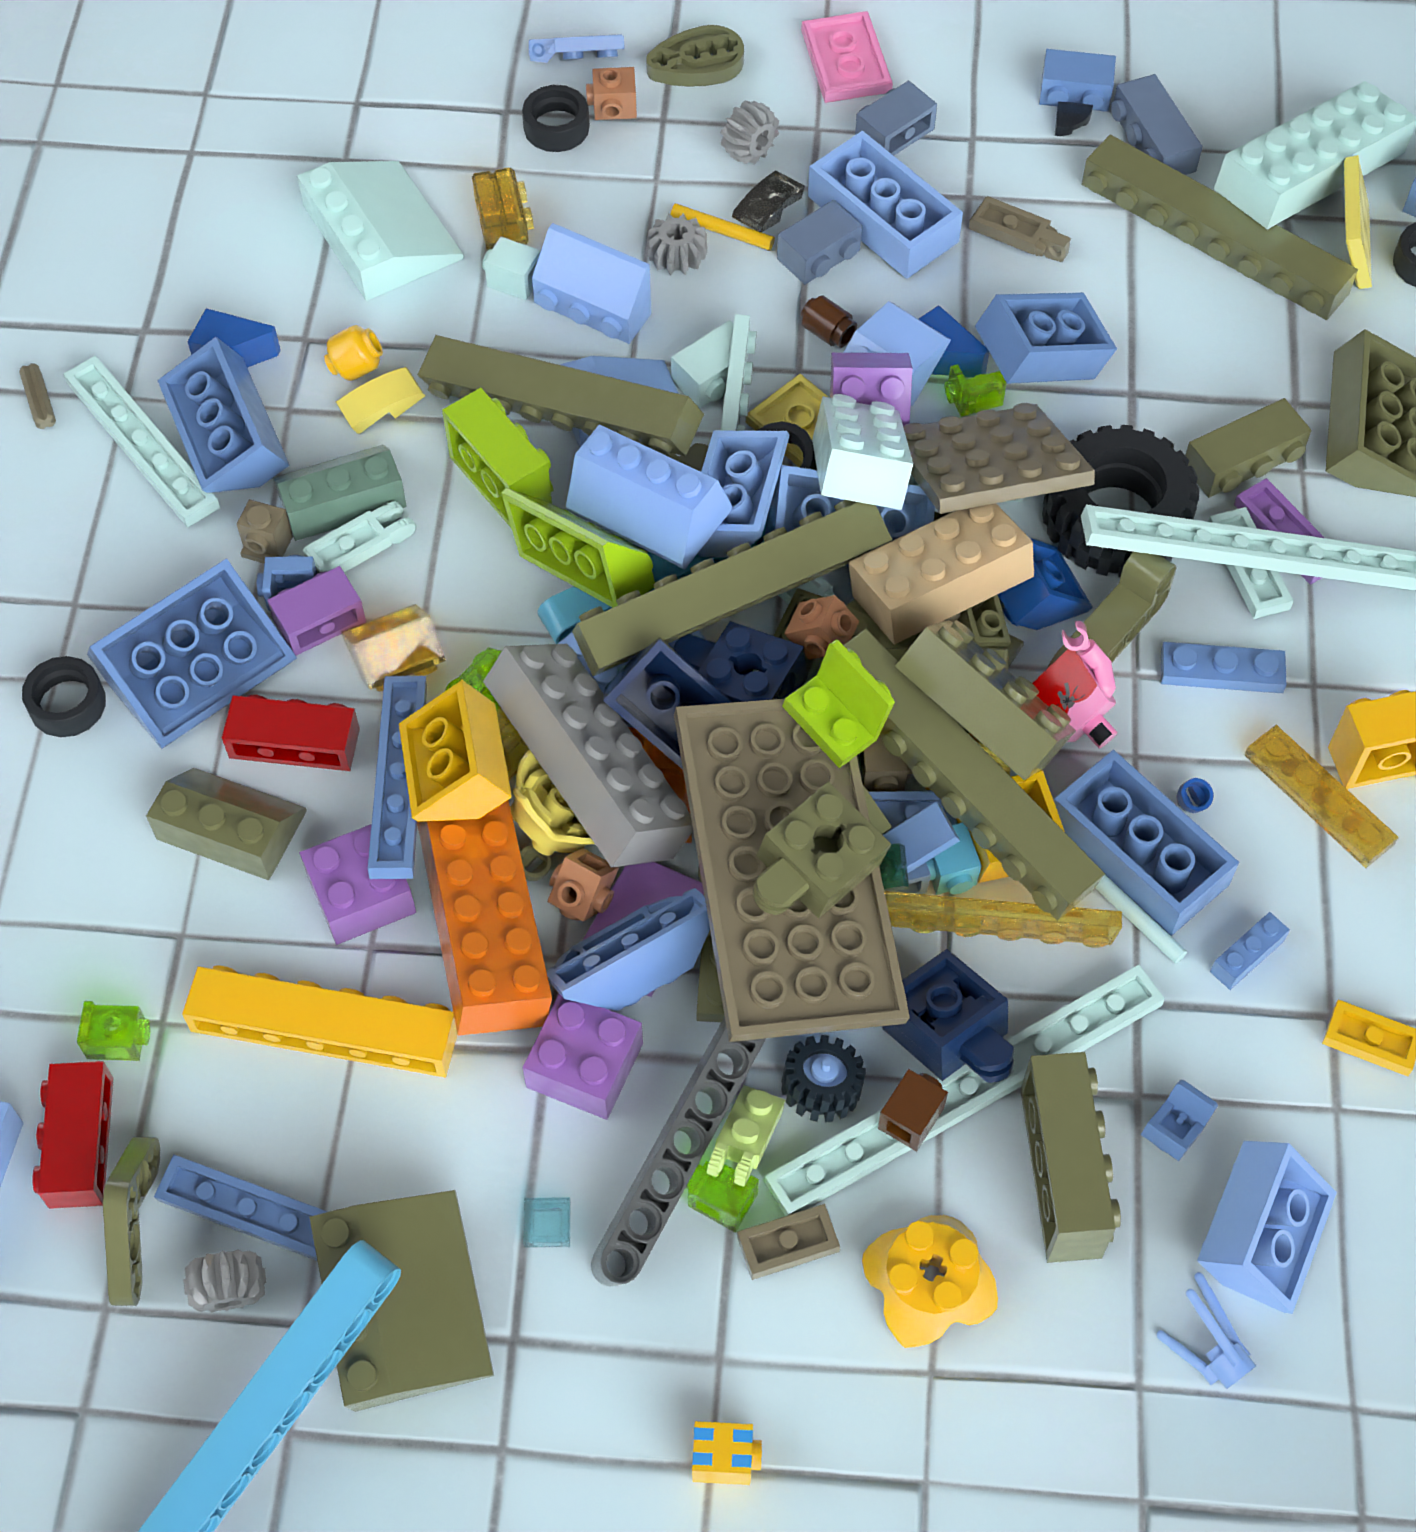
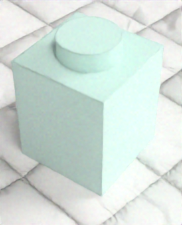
M500 237L494 248L489 249L483 259L482 267L486 273L487 287L527 300L533 291L532 276L540 250Z

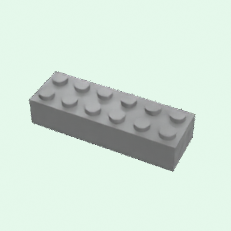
M568 644L505 646L483 683L611 868L674 859L693 832L691 814L687 810L685 803L673 791L664 778L662 771L655 766L642 748L641 742L632 734L620 715L603 701L604 694L599 688L597 681L590 676L577 658L576 652Z

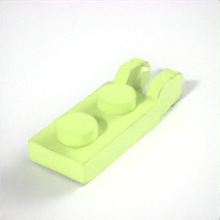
M743 1085L716 1140L715 1148L708 1164L707 1174L717 1177L723 1169L725 1160H731L738 1163L734 1173V1183L744 1187L752 1169H757L782 1115L786 1099Z

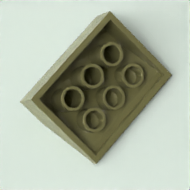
M1364 329L1334 351L1325 471L1357 488L1416 497V357Z
M455 1190L353 1205L309 1217L321 1284H323L349 1248L360 1240L366 1241L401 1269V1276L393 1290L337 1364L344 1407L357 1412L494 1376Z

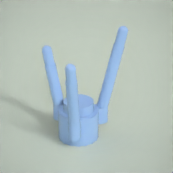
M1197 1272L1194 1276L1216 1320L1193 1289H1188L1186 1296L1218 1343L1217 1346L1206 1354L1211 1363L1207 1365L1162 1330L1158 1331L1156 1336L1172 1351L1201 1372L1210 1385L1220 1380L1224 1387L1228 1389L1255 1368L1256 1364L1249 1357L1251 1354L1238 1338L1204 1275Z

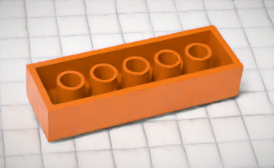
M509 800L479 819L417 821L458 1036L543 1027L549 1014L552 995Z

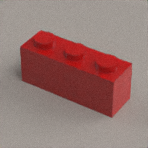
M233 695L222 734V741L229 759L351 771L360 727L355 708H349L343 704L331 703L321 705L307 703L300 699L282 701L267 699L260 695H248L247 697Z
M104 1061L49 1064L48 1080H43L41 1083L40 1098L42 1106L45 1107L44 1122L39 1123L37 1126L36 1140L38 1149L41 1150L40 1166H35L33 1169L32 1184L34 1192L38 1193L49 1209L103 1206L114 1080Z

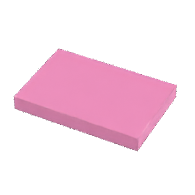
M868 11L802 21L801 31L825 103L885 94L892 89L893 82Z

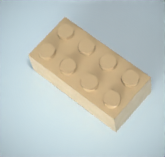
M996 503L954 511L848 562L852 596L894 645L922 632L928 626L940 623L1034 577L1033 541Z

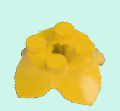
M929 1215L920 1218L907 1227L893 1229L880 1235L863 1253L862 1265L864 1275L871 1286L883 1293V1314L887 1327L904 1348L931 1344L942 1337L951 1324L955 1322L966 1325L979 1324L997 1310V1287L992 1271L978 1251L977 1240L973 1232L954 1217ZM930 1265L939 1268V1272L943 1273V1276L936 1275L933 1281H929L924 1278L925 1270L921 1268H928Z

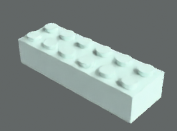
M1364 81L1227 153L1214 190L1263 227L1269 229L1343 188L1344 160L1346 157L1359 155L1364 176L1404 154L1416 127V116L1409 112L1405 106L1396 103L1380 92L1376 86Z

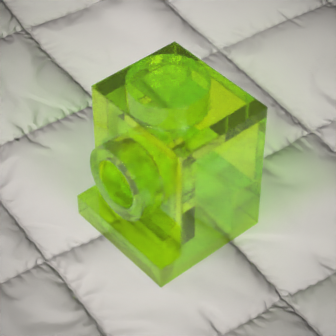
M84 1001L77 1044L86 1059L140 1061L142 1045L147 1046L149 1043L150 1021L145 1019L139 1006L95 1005L93 1001ZM110 1027L117 1028L115 1030L110 1031Z
M708 1161L703 1166L698 1164L686 1186V1189H688V1207L736 1233L758 1196L759 1179L750 1175L743 1187L734 1183L735 1169L724 1164L722 1171L715 1177L707 1174Z

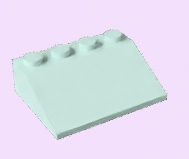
M399 161L328 162L297 175L303 206L366 301L464 259L463 253Z

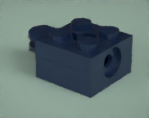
M729 621L716 643L687 634L681 637L673 648L733 702L785 699L799 689L808 677L804 646Z
M948 949L902 980L910 1018L906 1024L882 1026V1029L941 1081L965 1064L988 1083L1002 1081L1011 1074L1014 1066V1047L1003 1038L1008 1034V999Z

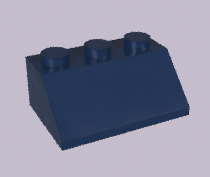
M658 638L625 665L605 687L603 701L682 770L683 766L674 719L676 707L734 703L661 638Z

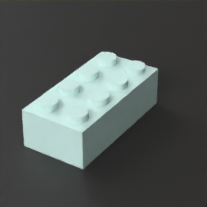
M835 394L833 398L822 396L812 439L821 495L902 510L913 461L899 410H895V407L888 403L878 401L872 402L871 405L856 403L854 398L842 394Z

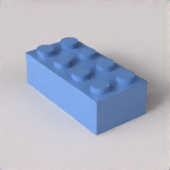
M1114 749L1054 798L1065 833L1108 878L1170 936L1175 934L1230 885L1238 867L1239 861Z

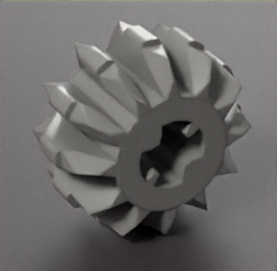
M745 100L740 108H733V114L730 118H726L727 124L720 132L723 135L721 145L730 154V157L744 164L748 162L756 164L759 158H765L767 150L774 146L773 140L779 135L776 129L779 125V120L770 111V108L763 103Z
M668 213L666 221L656 219L653 228L648 229L647 255L649 256V261L654 262L657 270L667 268L670 276L675 270H680L686 275L688 267L698 269L701 260H704L707 255V233L705 228L700 227L697 218L687 220L684 213L679 218H673Z
M238 1249L231 1252L222 1251L216 1254H206L205 1257L195 1258L185 1267L186 1279H183L185 1295L188 1297V1305L197 1311L209 1310L212 1313L221 1310L228 1311L234 1308H243L245 1305L255 1304L265 1295V1268H262L261 1257L252 1251L242 1252Z

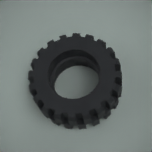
M1111 425L1098 427L1095 433L1088 430L1077 435L1076 441L1074 439L1070 440L1069 442L1095 470L1094 485L1044 495L1043 523L1047 526L1046 532L1050 540L1054 544L1059 542L1057 550L1067 559L1072 556L1076 559L1075 564L1085 570L1087 567L1096 569V574L1108 576V573H1118V578L1121 577L1124 565L1133 551L1086 545L1081 514L1086 505L1099 506L1088 494L1101 488L1115 487L1136 493L1152 508L1144 513L1193 520L1199 501L1200 488L1197 485L1198 477L1195 469L1192 466H1188L1189 459L1181 450L1176 452L1174 444L1165 437L1159 439L1154 436V431L1145 428L1143 432L1133 430L1132 425H1121L1120 429H1112ZM1161 555L1168 561H1172V557Z

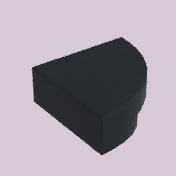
M1058 101L1055 136L1070 135L1073 130L1086 126L1091 119L1093 105Z

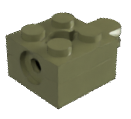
M828 781L765 834L756 856L768 868L757 877L752 892L754 901L764 912L778 915L800 900L819 919L880 866L891 843Z

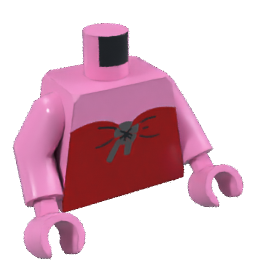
M1075 621L1076 628L1081 635L1077 638H1070L1062 630L1063 643L1068 649L1032 684L1039 691L1036 696L1048 706L1051 704L1058 706L1071 718L1069 724L1076 732L1067 742H1075L1082 735L1086 734L1100 749L1108 744L1118 733L1103 717L1116 704L1112 696L1116 689L1112 662L1093 639H1088L1085 624L1082 621Z

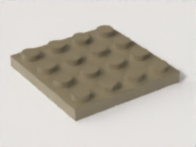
M1020 403L1006 410H982L973 416L962 418L949 416L940 419L939 422L923 425L910 423L903 426L913 461L911 475L940 514L1094 485L1095 470L1037 404Z

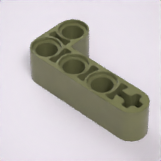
M1133 551L1124 565L1119 584L1083 622L1087 629L1088 639H1093L1112 663L1159 611L1169 595L1177 566L1161 555ZM1076 630L1070 638H1077L1081 633ZM1064 644L1054 655L1048 667L1068 649Z

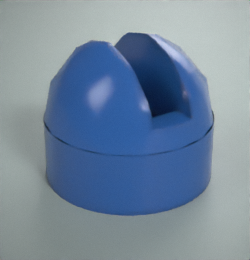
M1193 778L1184 782L1179 787L1176 798L1182 810L1189 813H1199L1212 804L1214 793L1207 781ZM1187 788H1188V792H1189V794H1190L1191 799L1194 801V803L1197 805V807H1196V806H1193V804H1192V802H1191V800H1190L1188 794L1186 793V789H1187Z

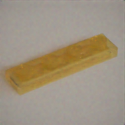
M1277 724L1247 747L1244 755L1363 867L1367 868L1397 842L1399 837Z

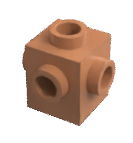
M634 67L592 69L593 84H586L588 106L594 105L595 120L637 118Z
M832 595L799 602L784 634L792 643L804 646L805 656L809 660L825 656L829 644L834 640H839L843 645L849 642L859 620L849 611L843 601Z
M581 848L566 856L563 863H560L554 870L549 885L553 888L547 902L558 907L563 916L576 921L584 922L598 914V912L602 914L609 907L613 899L614 891L610 888L619 867L611 868L605 859Z

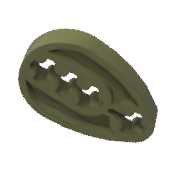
M703 25L688 29L661 42L647 54V75L655 82L673 86L694 87L725 83L735 78L743 68L744 44L736 32L724 26Z

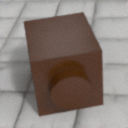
M908 1069L881 1110L878 1129L917 1152L944 1110L948 1091L944 1090L942 1084L934 1077L926 1073L917 1074Z

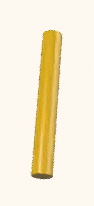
M676 203L671 209L670 215L673 218H679L684 213L687 220L697 218L700 227H704L707 230L769 251L774 245V236Z

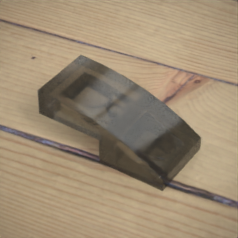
M775 170L761 180L733 210L732 218L762 233L780 222L784 208L802 198L805 185Z

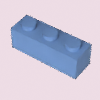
M1269 912L1214 961L1210 972L1231 990L1285 941L1290 929Z

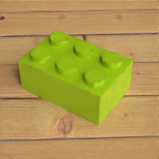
M480 387L442 409L450 458L510 527V521L501 494L505 489L508 488L552 504L551 492L554 491L549 477L551 462L547 454L541 448L536 449L529 442L525 430L519 423L513 424L506 416L504 407L497 398L491 399Z

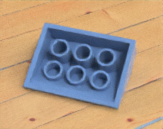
M227 558L89 646L87 653L111 689L161 749L230 704L233 695L242 696L297 659Z

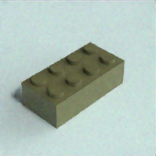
M950 620L926 627L895 667L1023 780L1044 769L1076 732L1069 724L1071 718L1054 704L1048 706L1036 695L1039 691L1030 681L1022 676L1015 678L1004 668L1007 663L999 654L989 648L984 651L973 641L975 637L973 632L961 622L954 621L952 623Z
M1085 1052L1031 1056L1020 1092L1047 1263L1102 1259L1108 1244L1114 1240L1115 1229L1121 1225V1214L1118 1200L1111 1199L1108 1183L1113 1181V1167L1110 1155L1103 1154L1100 1138H1105V1120L1101 1110L1095 1111L1093 1095H1097L1098 1092L1096 1070L1094 1067L1088 1068Z

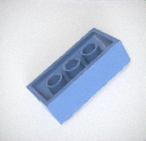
M213 338L157 380L199 484L204 492L213 493L258 488L290 466L243 357L219 338Z

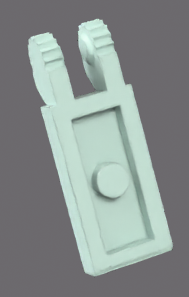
M391 501L372 512L370 510L310 543L304 547L303 553L305 557L313 556L317 574L332 570L338 566L345 573L392 546V543L399 544L415 533L416 524L409 517L396 521L402 517L404 509L398 502Z

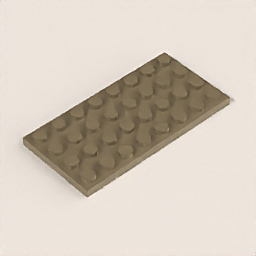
M785 699L676 707L674 712L729 1042L906 1024L910 1018L879 866L819 919L800 900L778 915L764 912L754 901L752 892L757 877L768 868L756 856L765 834L829 781L870 822L857 756L841 768H838L782 707Z

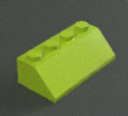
M508 488L501 492L520 557L612 608L618 606L617 599L630 592L639 590L640 594L644 595L654 588L653 563L650 556L644 550L637 549L622 541L619 537L611 535L597 528L594 524L586 522L572 515L569 511L561 509L545 500Z

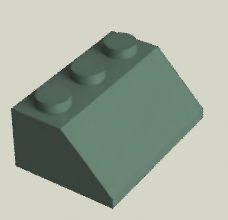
M385 445L376 446L273 477L283 509H286L295 541L337 529L370 510L372 512L391 501L398 502L402 508L407 507L402 479L391 451Z

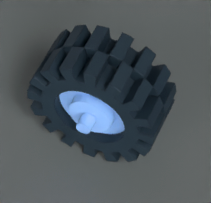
M821 1035L820 1042L816 1043L814 1036L806 1037L805 1046L799 1041L794 1045L793 1051L790 1050L787 1054L781 1080L782 1095H787L786 1103L789 1107L797 1104L796 1113L801 1117L808 1111L811 1112V1121L817 1122L819 1115H824L826 1123L833 1122L836 1113L841 1120L847 1117L848 1110L854 1111L857 1102L860 1100L866 1075V1068H862L864 1061L861 1055L854 1057L856 1049L851 1044L846 1049H843L844 1040L836 1038L835 1043L831 1044L828 1043V1035Z

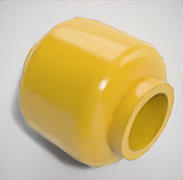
M353 325L328 339L326 344L328 354L324 355V360L333 375L339 374L345 380L353 381L378 368L380 356L383 355V349L379 339L371 329H364L359 325Z

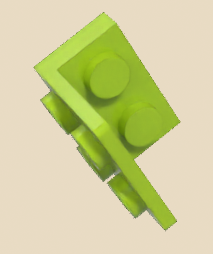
M836 639L829 644L817 676L786 697L782 707L836 766L841 768L877 741L895 701L888 687L882 681L875 679L862 666L858 655L853 650L845 648Z

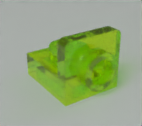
M957 364L950 366L949 378L944 384V389L948 402L955 404L962 417L982 410L1003 406L1007 382L1000 371L979 374L966 380Z

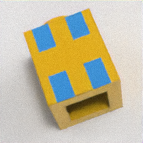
M695 1421L692 1482L750 1485L751 1470L761 1471L762 1440H752L753 1424Z

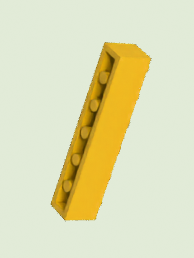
M221 965L213 966L212 969L197 967L182 1013L190 1031L444 1078L447 1077L458 1035L453 1011L440 1004L413 1005L396 996H383L382 999L365 996L362 992L351 988H342L339 991L323 989L320 985L305 980L298 981L297 984L280 981L277 977L266 973H257L255 976L237 973L232 968Z

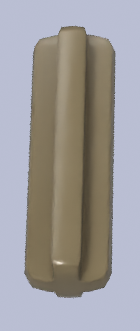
M31 363L29 366H22L19 373L36 427L45 429L46 427L54 426L56 419L39 366L35 363Z

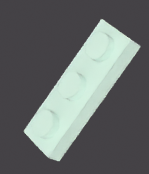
M1246 507L1210 516L1208 522L1256 528ZM1226 564L1253 619L1291 609L1294 600L1279 571Z

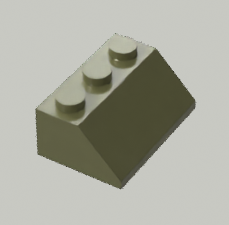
M192 768L165 782L146 817L156 840L270 880L307 810L306 807L197 768Z

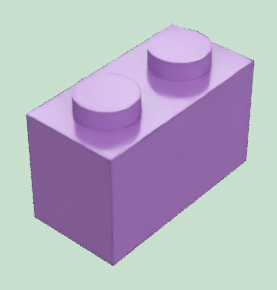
M340 566L329 571L320 572L312 579L293 588L284 589L276 596L267 600L275 625L296 656L366 623L362 601Z

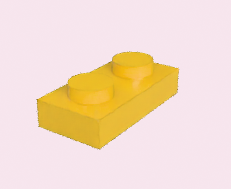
M1339 999L1337 1000L1322 1044L1409 1076L1416 1061V1028Z

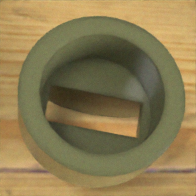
M529 845L521 850L520 854L526 880L539 881L543 879L550 870L551 856L539 853L534 849L533 845ZM539 857L543 862L531 873L528 872L526 869Z

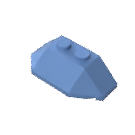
M694 888L685 891L682 894L683 896L668 897L645 905L567 950L557 960L555 966L546 971L549 983L564 999L619 1011L626 1006L637 1003L643 996L657 988L674 982L680 975L694 967L709 933L710 926L704 895Z

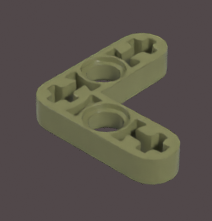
M133 1137L105 1185L103 1218L108 1296L112 1306H137L140 1300L142 1258L139 1208L159 1170L160 1143L156 1137Z

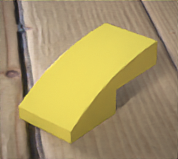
M403 367L364 383L340 398L336 403L351 428L357 434H360L388 412L396 419L424 398L425 394L410 371Z

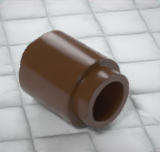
M824 295L808 300L801 311V317H803L802 326L830 346L837 345L840 348L846 346L857 330L858 325L853 320L852 314Z

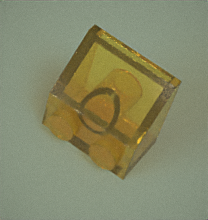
M416 604L341 631L359 675L369 690L376 688L378 692L383 691L385 676H408L413 673L414 676H425L438 669L437 664L446 661L430 615Z

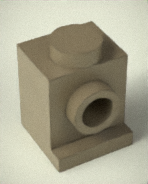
M249 499L237 522V528L243 544L240 552L241 557L260 563H265V557H283L293 538L286 509Z

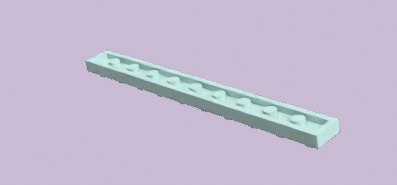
M1086 505L1081 514L1086 545L1416 590V551Z
M1139 964L1006 1039L1014 1047V1066L1011 1074L1006 1079L988 1083L966 1064L943 1081L937 1078L942 1084L943 1089L948 1091L944 1110L923 1143L1020 1088L1031 1056L1082 1052L1163 1005L1165 998ZM880 1110L767 1174L764 1177V1183L784 1215L788 1216L807 1210L910 1151L911 1148L878 1129Z

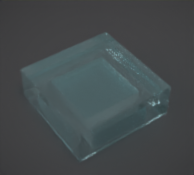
M570 1197L524 1198V1248L570 1247Z

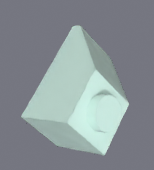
M730 320L671 357V377L674 384L686 396H689L699 409L711 401L719 400L725 394L734 327Z

